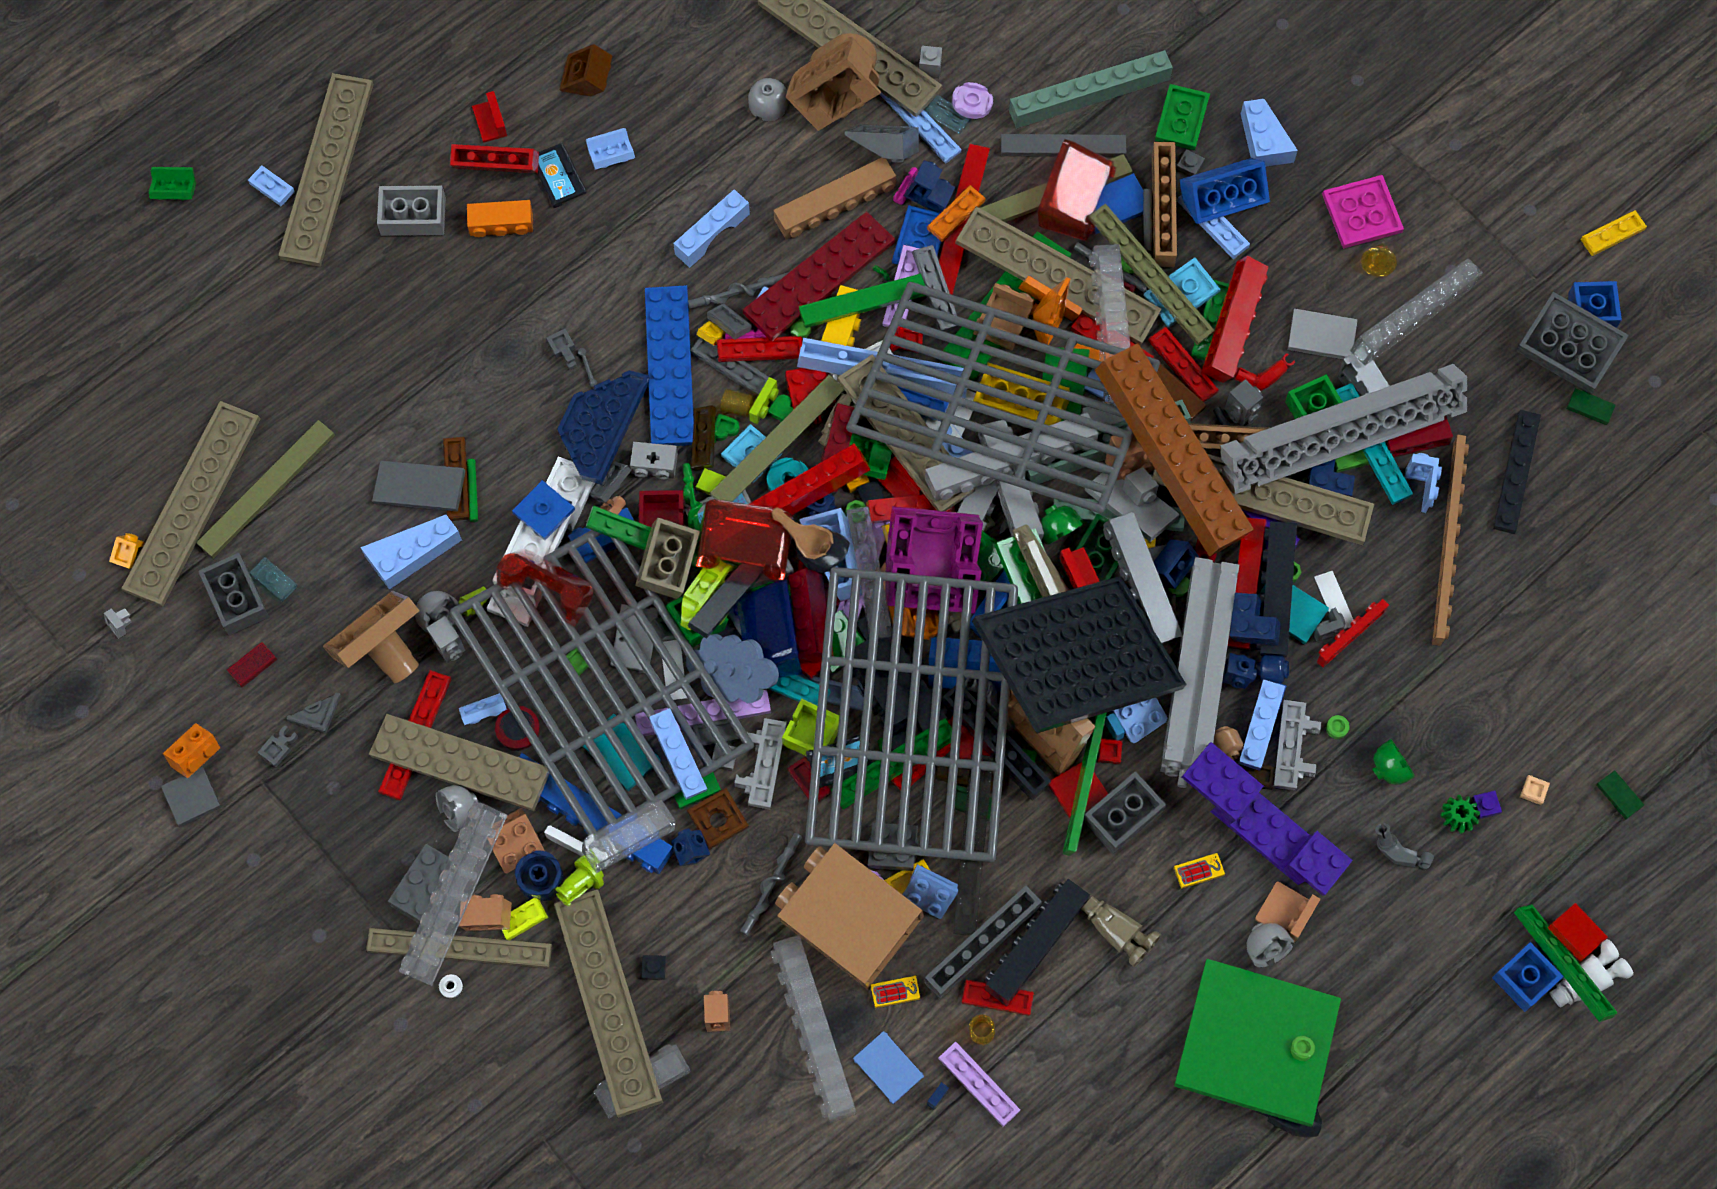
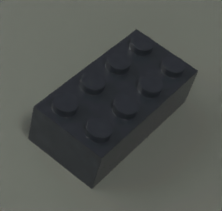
M869 639L855 646V659L867 660ZM877 650L876 661H884ZM853 667L852 679H856L859 684L857 688L862 697H864L866 669ZM875 670L872 713L874 715L878 714L881 719L880 725L884 731L889 671ZM898 682L892 736L907 730L909 699Z

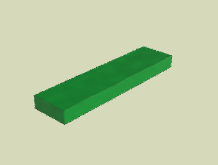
M1217 280L1213 281L1220 288V292L1207 301L1203 317L1214 330L1229 287L1228 283ZM1213 334L1199 345L1194 343L1191 357L1201 360L1206 359Z

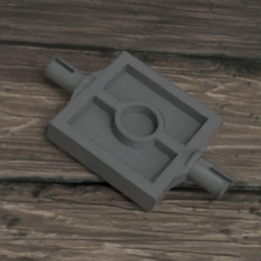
M875 823L872 824V833L867 842H874ZM884 824L883 843L897 844L898 824ZM907 825L906 845L919 846L917 840L918 826ZM868 851V868L914 871V864L918 855Z

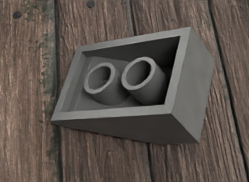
M860 124L845 131V136L882 158L891 159V162H903L904 159L912 158V155L919 152V127Z

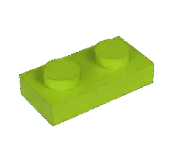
M768 378L749 411L751 422L758 424L761 418L764 419L769 410L767 406L770 401L776 399L779 392L777 380Z

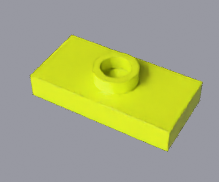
M533 898L511 911L510 930H502L506 940H512L548 918L540 900Z

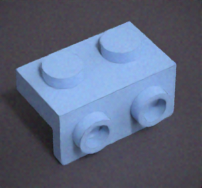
M625 128L586 139L589 155L595 170L635 158Z

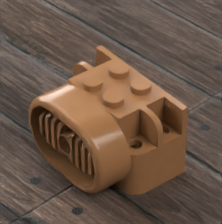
M847 33L839 35L815 50L809 63L798 69L792 76L786 98L818 131L839 118H845L852 110L860 109L867 101L881 93L876 87L880 77L874 70L877 53L873 44L858 34Z

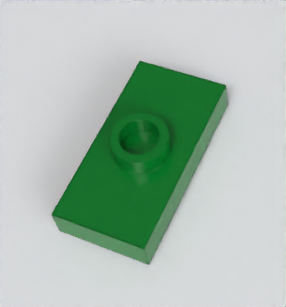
M713 772L702 778L707 791L687 800L682 791L674 795L680 810L721 791Z

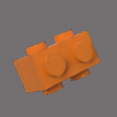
M195 723L163 755L171 768L189 778L220 749V746L212 733Z

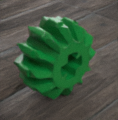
M1457 795L1456 799L1450 797L1447 800L1448 804L1444 803L1442 805L1444 812L1440 814V817L1446 819L1443 823L1444 826L1449 824L1452 826L1450 828L1451 832H1454L1456 828H1458L1460 834H1463L1465 829L1470 832L1473 829V825L1478 824L1479 820L1476 817L1480 815V811L1474 810L1477 803H1469L1470 796L1466 797L1465 800L1462 799L1461 795Z

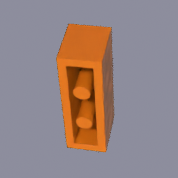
M530 200L467 204V224L470 236H504L512 233L524 235L528 232H533V212Z

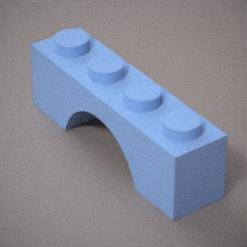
M733 190L673 243L675 255L690 268L705 255L709 244L721 231L731 226L736 227L750 215L749 202Z

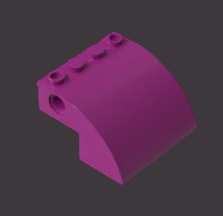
M892 506L885 572L980 581L981 569L977 564L983 527L982 520L977 514ZM885 581L887 606H895L897 582ZM906 583L904 607L917 608L919 584ZM928 585L926 609L940 610L942 586ZM951 587L949 611L962 612L964 588ZM973 589L971 613L974 614L978 597V590Z

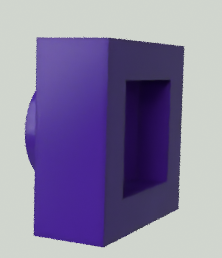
M1495 791L1472 797L1473 803H1477L1475 810L1480 811L1478 819L1502 813Z

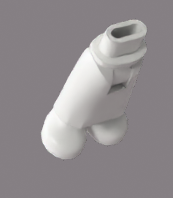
M1608 939L1601 943V953L1597 958L1591 954L1579 963L1600 991L1614 984L1612 979L1616 977L1628 979L1633 976L1632 968L1623 958L1617 960L1607 970L1604 968L1605 965L1619 957L1617 948ZM1565 978L1556 984V989L1550 992L1551 997L1560 1008L1567 1003L1571 1005L1573 1001L1581 1000Z

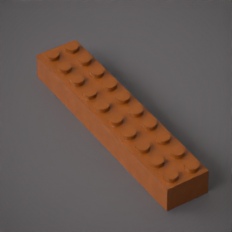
M1137 343L1103 360L1095 369L1096 374L1209 557L1243 539L1253 531L1252 525L1140 345Z

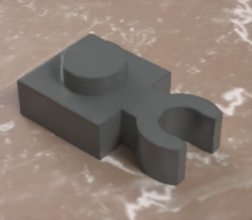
M287 726L281 728L278 739L272 735L258 751V754L274 767H277L291 751L287 745L294 743L298 738L295 732L291 737H285L289 731Z

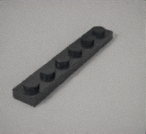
M1519 410L1493 529L1515 534L1517 530L1541 418L1540 414Z

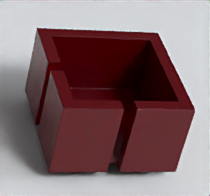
M683 490L639 491V523L652 527L654 521L657 518H661L685 526Z

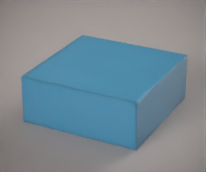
M1112 713L1106 717L1105 725L1114 740H1121L1124 737L1125 730L1115 713Z

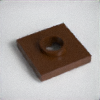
M727 788L687 809L696 828L701 830L709 850L749 828ZM715 813H722L727 821L723 826L714 828L710 823V818Z

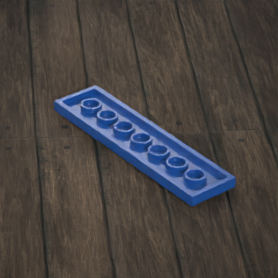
M687 285L645 288L648 375L650 377L651 443L673 446L692 445L694 421Z

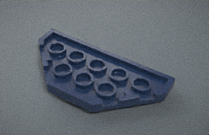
M629 370L622 373V376L612 381L608 379L594 385V389L584 393L581 391L573 395L557 430L582 480L602 485L647 389L650 379L649 375Z

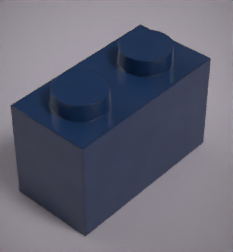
M1170 539L1155 559L1154 565L1163 587L1176 589L1193 566L1195 557L1199 558V555L1189 542Z

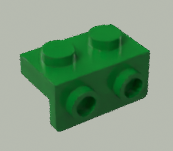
M192 167L151 168L150 199H192L196 187Z

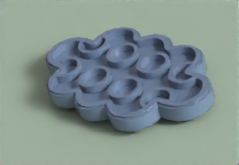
M710 634L707 639H702L700 648L694 649L704 668L724 698L729 702L739 699L746 703L756 702L763 696L764 689L773 687L778 681L779 673L776 665L771 660L763 658L761 646L752 639L741 641L735 635L723 638L718 634ZM686 657V666L690 673L695 668L688 657ZM701 679V685L704 692L707 695L713 697L708 688L706 687V685L704 684L703 680Z

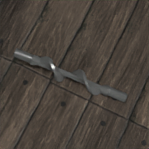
M788 273L770 276L769 278H759L756 283L747 286L734 282L729 285L726 292L711 296L703 295L702 297L688 300V306L691 309L702 305L707 306L712 302L725 304L730 296L744 292L749 296H753L757 289L773 286Z
M794 833L783 854L777 858L778 867L773 876L761 882L760 890L762 896L754 910L748 914V918L740 931L742 934L748 936L755 922L758 921L760 913L766 911L770 906L768 897L777 880H785L786 877L783 870L790 857L795 854V849L802 839L801 835Z

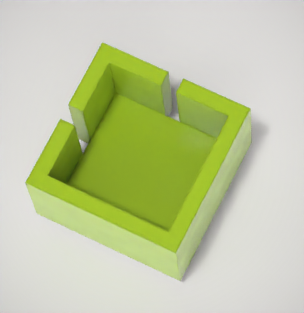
M804 699L800 700L793 714V721L790 720L782 736L783 746L805 756L806 751L814 749L817 705ZM826 710L823 746L833 744L838 734L839 715Z

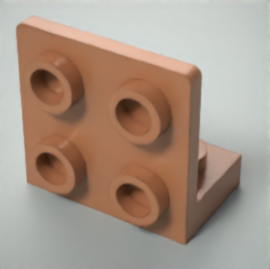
M522 808L481 829L504 873H509L516 869L517 863L523 856L536 850L545 851Z
M1276 882L1255 920L1263 924L1276 923L1287 930L1295 943L1319 903L1320 898L1312 894L1310 899H1307L1282 883Z

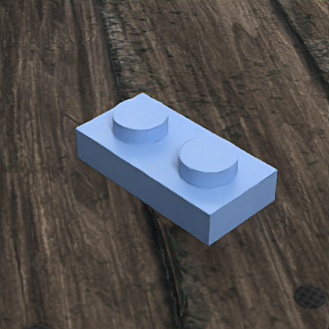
M262 165L248 179L250 185L279 206H282L295 192L293 187Z
M500 693L459 708L464 725L469 723L475 724L483 718L497 716L502 711L507 710Z

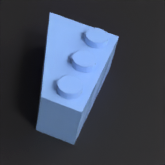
M1265 99L1244 101L1241 118L1250 157L1265 161V167L1294 163L1298 150Z

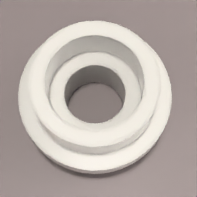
M446 975L439 984L440 992L447 998L458 996L463 988L461 979L456 975ZM449 982H453L455 984L453 989H447V984Z

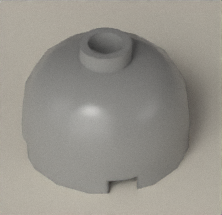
M763 78L757 81L751 87L748 95L749 109L752 114L761 117L765 121L781 118L785 114L787 107H789V100L786 98V87L780 81L772 78Z
M442 591L428 592L417 602L416 607L420 611L415 614L416 622L426 633H428L426 629L428 626L444 616L453 625L455 621L450 615V610L459 605V603L448 593Z
M452 785L436 793V802L440 814L445 813L448 820L444 821L452 831L461 830L473 822L477 812L476 805H478V800L473 792L470 793L460 785Z
M1260 923L1253 927L1247 939V952L1255 966L1266 967L1268 966L1267 961L1274 958L1276 963L1284 958L1292 950L1291 942L1294 943V940L1282 926L1276 923Z

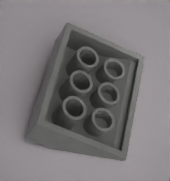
M1553 292L1523 338L1517 352L1592 395L1629 335Z

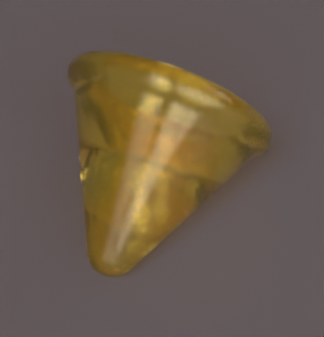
M1380 243L1364 252L1361 258V265L1368 274L1384 277L1395 270L1397 259L1395 254L1384 243Z

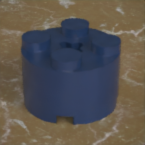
M536 850L523 856L515 869L516 881L521 892L527 898H537L540 902L552 900L559 893L555 888L560 887L564 881L563 871L559 862L552 854L546 851ZM541 873H543L544 877L536 879L535 876H539Z

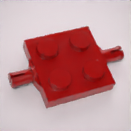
M806 368L785 371L793 410L829 375L828 372ZM834 400L827 408L834 407L836 400ZM821 415L813 421L814 424H817V421L818 424L822 422Z

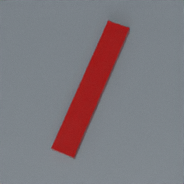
M1247 518L1254 530L1241 539L1238 565L1240 566L1235 593L1258 594L1267 520ZM1229 633V648L1250 650L1251 643L1234 642Z
M432 670L429 671L408 721L428 728L432 727L452 680L451 677ZM390 764L378 792L401 800L413 771Z

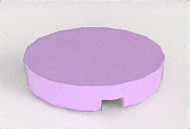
M968 82L964 83L963 86L955 88L952 95V106L960 115L966 118L978 119L989 114L993 105V96L987 92L988 89L978 83Z

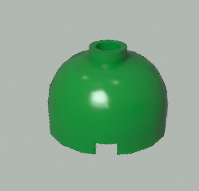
M1055 504L1044 510L1046 515L1040 521L1044 532L1043 540L1046 545L1058 540V538L1072 532L1084 522L1072 507L1064 505L1057 508Z
M1392 739L1383 743L1376 750L1373 759L1376 767L1372 769L1379 780L1383 778L1389 784L1401 785L1415 777Z

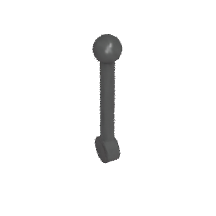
M580 348L578 349V355L582 357L590 379L589 385L594 387V385H597V381L593 378L589 367L586 350Z

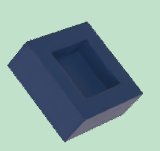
M941 1082L929 1098L927 1105L935 1110L948 1093L949 1087Z

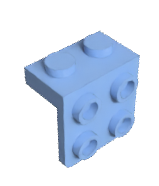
M1418 453L1412 455L1405 469L1404 478L1426 481L1421 512L1426 513L1429 507L1432 508L1434 500L1437 499L1439 487H1436V483L1440 479L1442 467L1438 466L1439 458Z
M1157 698L1110 711V713H1115L1125 730V734L1132 743L1138 742L1167 721V716Z

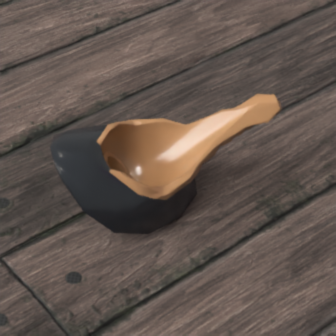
M777 507L773 509V519L780 522L795 540V550L798 558L808 569L818 573L828 572L845 558L850 545L846 537L831 529L814 524H798L788 517L782 509Z

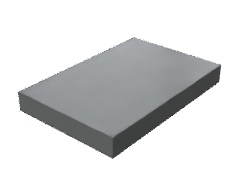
M1294 309L1287 350L1344 359L1353 353L1358 319Z

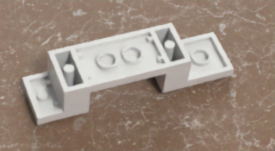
M558 456L546 483L575 507L574 512L546 540H543L526 524L520 521L493 578L494 585L557 550L566 529L573 531L595 483L582 480L572 461ZM550 564L538 570L543 578ZM531 575L519 582L537 608L543 594ZM512 586L500 591L519 624L528 627L532 618ZM491 598L487 611L504 617L494 599Z

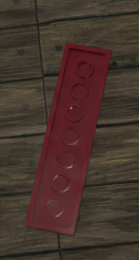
M866 211L743 309V314L772 342L801 319L799 306L826 299L840 285H843L895 243V238Z

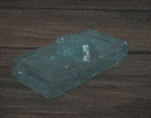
M266 557L250 572L251 576L282 602L298 587L292 579Z

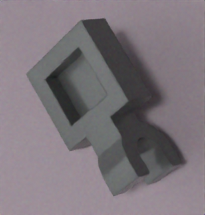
M566 329L546 337L556 358L563 356L569 370L577 367L575 357L571 352L576 348Z

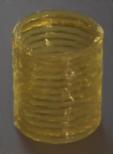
M727 388L722 396L720 410L747 418L752 408L753 395Z
M981 1014L972 1018L969 1024L971 1039L980 1045L988 1044L993 1040L995 1026L989 1016ZM985 1022L989 1024L992 1028L991 1033L986 1037L976 1036L972 1029L977 1023Z

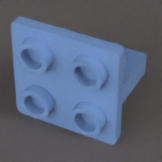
M917 864L909 884L902 895L921 910L941 919L958 893V884Z

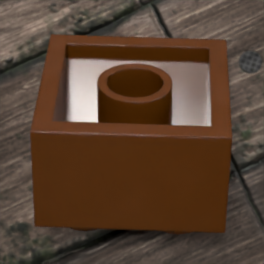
M595 44L568 54L559 90L585 96H593L604 92L607 86L608 73L611 69L612 55Z

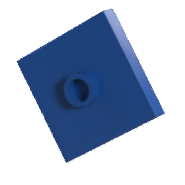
M542 480L512 510V513L543 540H546L574 512L575 507Z

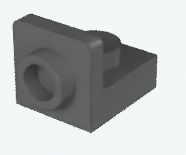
M1336 607L1332 608L1328 615L1330 621L1327 620L1317 625L1314 632L1316 642L1334 637L1344 629L1345 619L1342 613H1338Z

